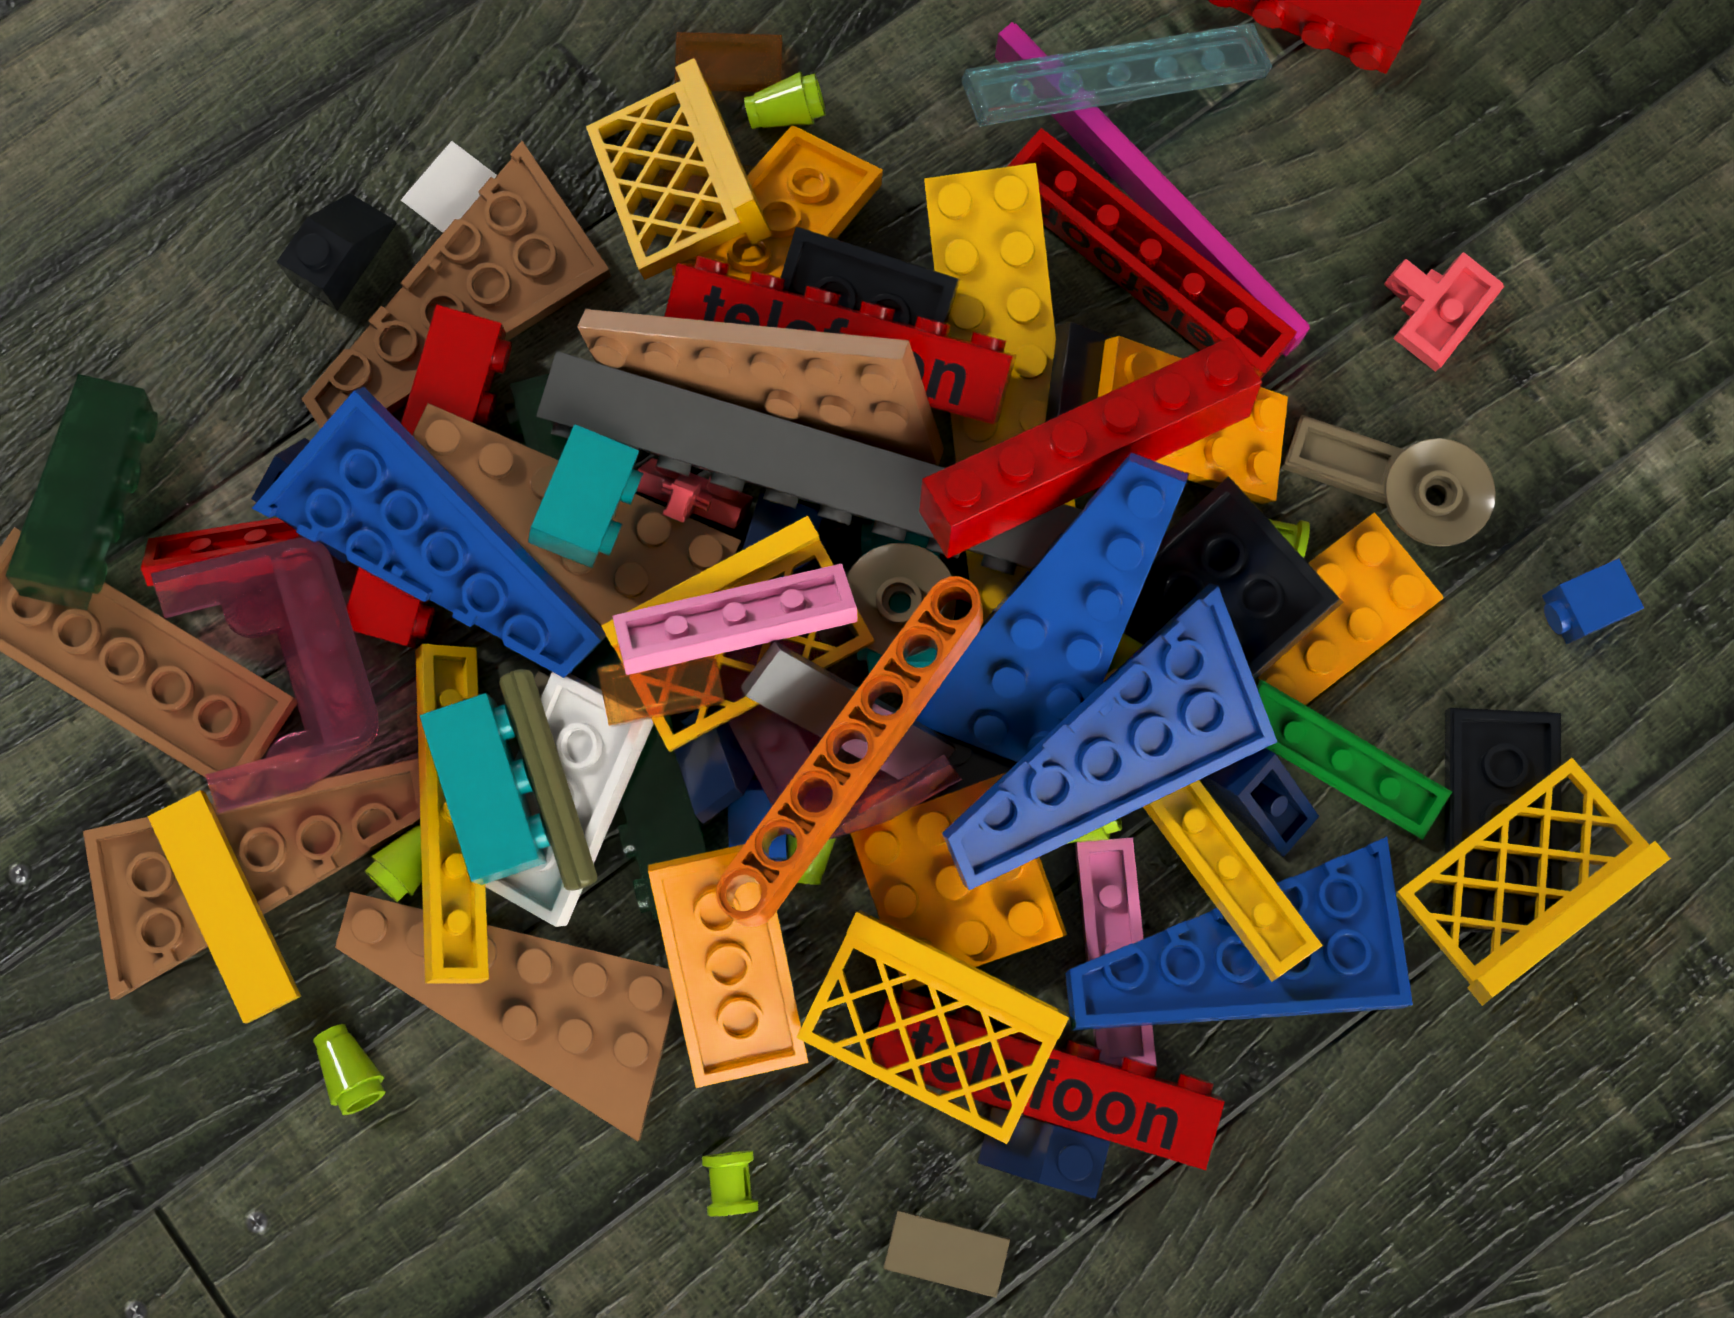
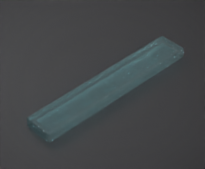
M1254 23L970 68L966 69L961 81L980 127L1266 78L1272 69V64Z

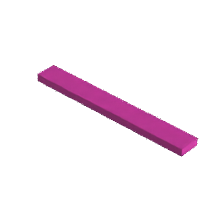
M1011 22L998 33L995 58L1140 207L1297 331V334L1283 353L1285 357L1299 346L1310 330V325L1016 23Z

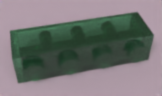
M78 374L5 575L20 596L87 611L92 594H98L102 590L107 574V564L104 559L110 542L116 543L121 536L124 525L122 507L127 492L133 493L138 486L141 476L140 454L144 443L150 444L157 430L158 414L153 410L143 388Z

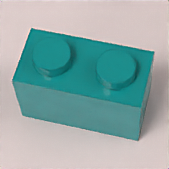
M574 424L531 525L528 543L590 568H593L599 552L610 556L622 527V523L613 520L620 501L631 505L643 476L642 472L634 469L639 450Z

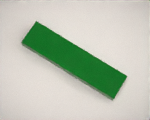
M1259 678L1255 680L1256 687L1277 739V743L1266 747L1267 749L1422 840L1424 839L1452 791Z

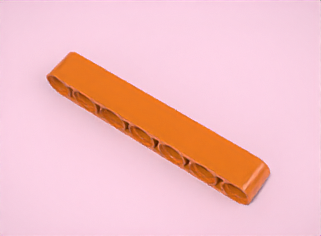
M949 576L940 580L931 588L722 874L716 886V899L719 907L736 923L745 927H757L765 924L774 916L979 633L983 624V607L978 589L970 580L960 576ZM954 599L964 600L972 606L970 612L959 620H949L940 614L943 606ZM919 646L932 647L937 651V656L930 665L916 668L907 663V657L914 648ZM894 692L903 698L900 709L888 716L875 713L873 711L875 700L881 694ZM852 739L865 741L868 744V751L859 762L846 764L838 760V752L845 742ZM827 787L833 791L832 801L825 810L809 812L804 809L805 796L811 789ZM783 834L795 836L797 848L789 859L785 861H773L770 859L769 847L776 837ZM748 882L758 883L761 887V898L758 904L747 911L736 910L734 905L736 890Z

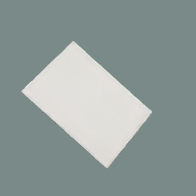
M451 141L404 195L401 201L441 232H444L454 219H460L480 196L478 191L489 178L495 179L497 175Z

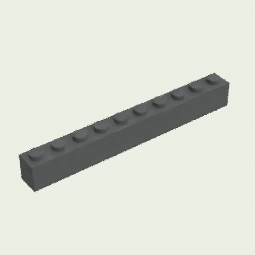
M556 351L537 412V417L553 424L550 434L568 439L574 424L636 450L659 456L656 464L657 467L689 476L693 466L712 472L710 479L712 484L738 492L743 491L745 483L765 488L766 491L763 499L796 509L798 500L801 499L820 505L817 516L850 525L852 516L874 522L871 532L904 542L907 532L928 538L926 549L945 555L919 512L922 479L944 469L943 467ZM1063 504L971 547L967 551L984 555L981 566L1014 576L1016 566L1031 570L1044 556L1054 540L1061 533L1065 532L1083 510ZM960 553L952 557L959 559Z

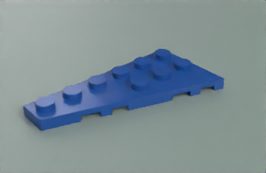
M365 387L356 389L350 394L252 507V509L269 518L276 516L297 528L296 533L313 542L320 540L346 554L349 562L421 601L431 600L453 612V618L471 627L475 624L503 639L504 646L563 678L570 674L606 637L603 628Z
M1130 453L1089 500L1079 516L1063 534L1061 533L1054 540L1044 556L1030 572L1027 571L985 619L979 633L923 708L916 721L937 732L1019 762L1103 683L1185 487L1188 474Z
M1209 583L942 833L962 883L967 889L971 890L1277 743L1219 586Z
M1385 837L1361 849L1325 862L1318 867L1277 882V885L1323 946L1273 982H1271L1218 908H1215L1208 913L1174 925L1136 943H1131L1069 969L1065 975L1071 1031L1400 1009L1413 1005L1388 838Z

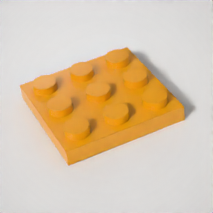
M1006 773L849 830L879 919L974 967L1067 935L1040 857L969 890L963 885L942 833ZM898 971L899 976L905 975L904 973ZM916 979L902 983L904 990H911L926 985Z

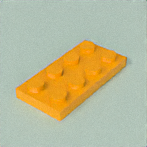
M791 125L747 175L772 236L752 245L745 232L699 254V256L731 264L728 275L750 280L752 270L781 278L795 228L801 227L837 239L882 185L883 169ZM714 212L701 228H709L727 218L723 213ZM697 256L682 263L695 265ZM677 265L672 267L673 276L675 275Z
M1121 336L1106 339L1098 397L1182 358ZM1260 387L1250 417L1155 462L1187 473V480L1214 489L1229 476L1252 501L1260 504L1274 502L1277 499L1288 396Z
M1375 512L1309 562L1312 568L1341 598L1343 603L1258 677L1304 705H1307L1444 598Z
M744 844L648 865V874L696 1088L808 1063L804 1041L796 1038L801 1029L777 911L765 924L757 927H745L726 915L719 907L716 899V886L720 877ZM748 882L736 890L734 895L736 910L747 911L758 904L761 898L760 885L755 882Z

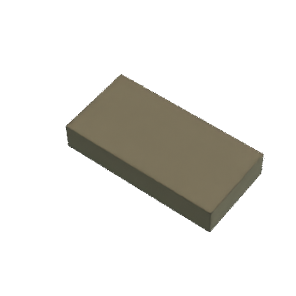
M1301 414L1296 421L1281 469L1384 504L1386 502L1385 481L1388 471L1404 449Z
M897 1209L883 1268L997 1298L1010 1239Z

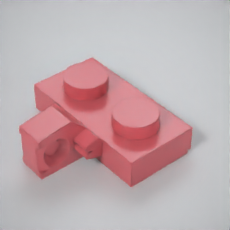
M1464 252L1454 260L1443 275L1433 269L1426 275L1405 259L1396 267L1384 283L1389 290L1405 302L1401 309L1410 316L1393 339L1436 372L1443 366L1504 288V285Z
M651 458L638 469V471L643 473L637 492L666 502L667 505L662 515L685 522L694 513L735 529L748 514L753 497L710 483L711 477L708 480L693 473H689V476L657 467L658 460Z

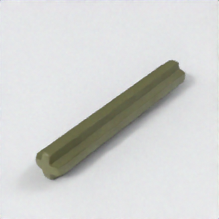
M523 669L511 671L500 678L499 684L564 888L571 891L579 890L597 881V873L533 674L530 670Z

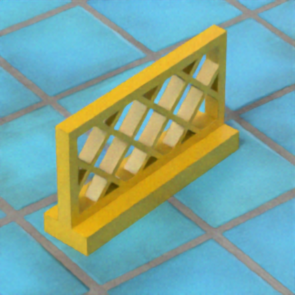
M695 58L675 67L680 78L679 82L586 126L636 265L644 280L745 232L752 245L772 236L714 96ZM680 103V108L671 123L655 121L660 112ZM623 130L631 131L622 146L605 143L604 139ZM647 134L662 136L653 152L638 150ZM678 140L694 142L685 158L669 155ZM629 163L645 165L635 182L620 179ZM660 169L676 171L667 188L651 185ZM692 174L708 177L699 194L683 191ZM643 198L658 201L649 218L633 215ZM674 204L691 207L681 224L665 221ZM707 210L723 213L727 218L709 228H697ZM657 234L673 237L668 247L647 256L646 251Z
M806 516L627 612L776 579L782 575L789 576L793 574L795 568L816 558L821 568L833 566V563L822 545L809 516ZM858 609V622L851 623L858 636L838 647L815 641L817 631L809 633L808 638L794 636L782 639L805 646L802 656L808 660L812 649L826 652L824 655L812 660L813 663L824 669L875 643ZM612 619L601 625L623 664ZM771 642L762 645L757 664L769 649ZM725 653L703 657V659L714 662L705 694L673 684L680 663L670 665L665 682L644 676L641 672L629 674V677L668 751L672 752L759 705V703L746 696L736 702L712 696L722 664L750 673L755 668L754 665L724 657ZM648 685L663 689L659 703L655 700ZM671 692L702 701L696 723L676 734H673L664 717ZM710 703L725 707L706 717Z
M1571 758L1397 891L1396 896L1469 982L1468 990L1483 1006L1671 858L1656 841L1649 845L1577 762ZM1567 777L1584 795L1582 814L1551 810L1552 790ZM1543 796L1542 809L1529 807ZM1593 806L1602 816L1592 815ZM1516 816L1541 819L1539 847L1508 844L1509 821ZM1550 820L1582 824L1580 853L1549 849ZM1592 825L1613 828L1629 847L1616 857L1590 854ZM1499 830V842L1485 841ZM1473 849L1498 852L1496 881L1464 877L1465 855ZM1507 853L1538 857L1537 887L1505 883ZM1548 859L1578 862V886L1572 891L1546 888ZM1456 863L1455 876L1442 874ZM1589 864L1603 866L1589 877ZM1429 883L1454 886L1452 915L1430 913L1415 894ZM1463 887L1495 891L1493 921L1461 917ZM1504 892L1536 896L1535 917L1531 923L1520 925L1502 922ZM1545 898L1559 899L1558 902L1545 911ZM1439 923L1451 925L1450 936ZM1460 926L1492 930L1491 952L1475 966L1458 947ZM1501 932L1515 933L1513 937L1500 946Z
M861 910L857 911L796 1038L1007 1144L1045 1064L1069 1019L1068 1013ZM853 949L876 960L882 983L851 993L844 967ZM885 964L905 975L890 980ZM912 979L928 985L935 1008L903 1019L892 986ZM839 980L844 996L829 1000ZM885 989L896 1022L864 1032L854 999ZM937 990L958 1001L942 1006ZM847 1003L857 1035L834 1042L814 1032L824 1009ZM966 1005L980 1011L988 1034L955 1045L945 1012ZM938 1015L949 1048L916 1058L906 1026ZM990 1017L1010 1027L994 1032ZM899 1028L909 1061L885 1068L874 1062L867 1039ZM1022 1032L1042 1042L1032 1064L1008 1072L997 1039ZM860 1042L864 1056L845 1046ZM991 1042L1001 1074L969 1085L958 1052ZM951 1055L962 1088L939 1095L927 1089L919 1066ZM912 1068L917 1083L898 1073ZM1027 1074L1016 1095L1011 1079ZM1005 1082L1012 1106L1002 1126L979 1115L972 1092ZM965 1095L969 1109L951 1101V1099Z

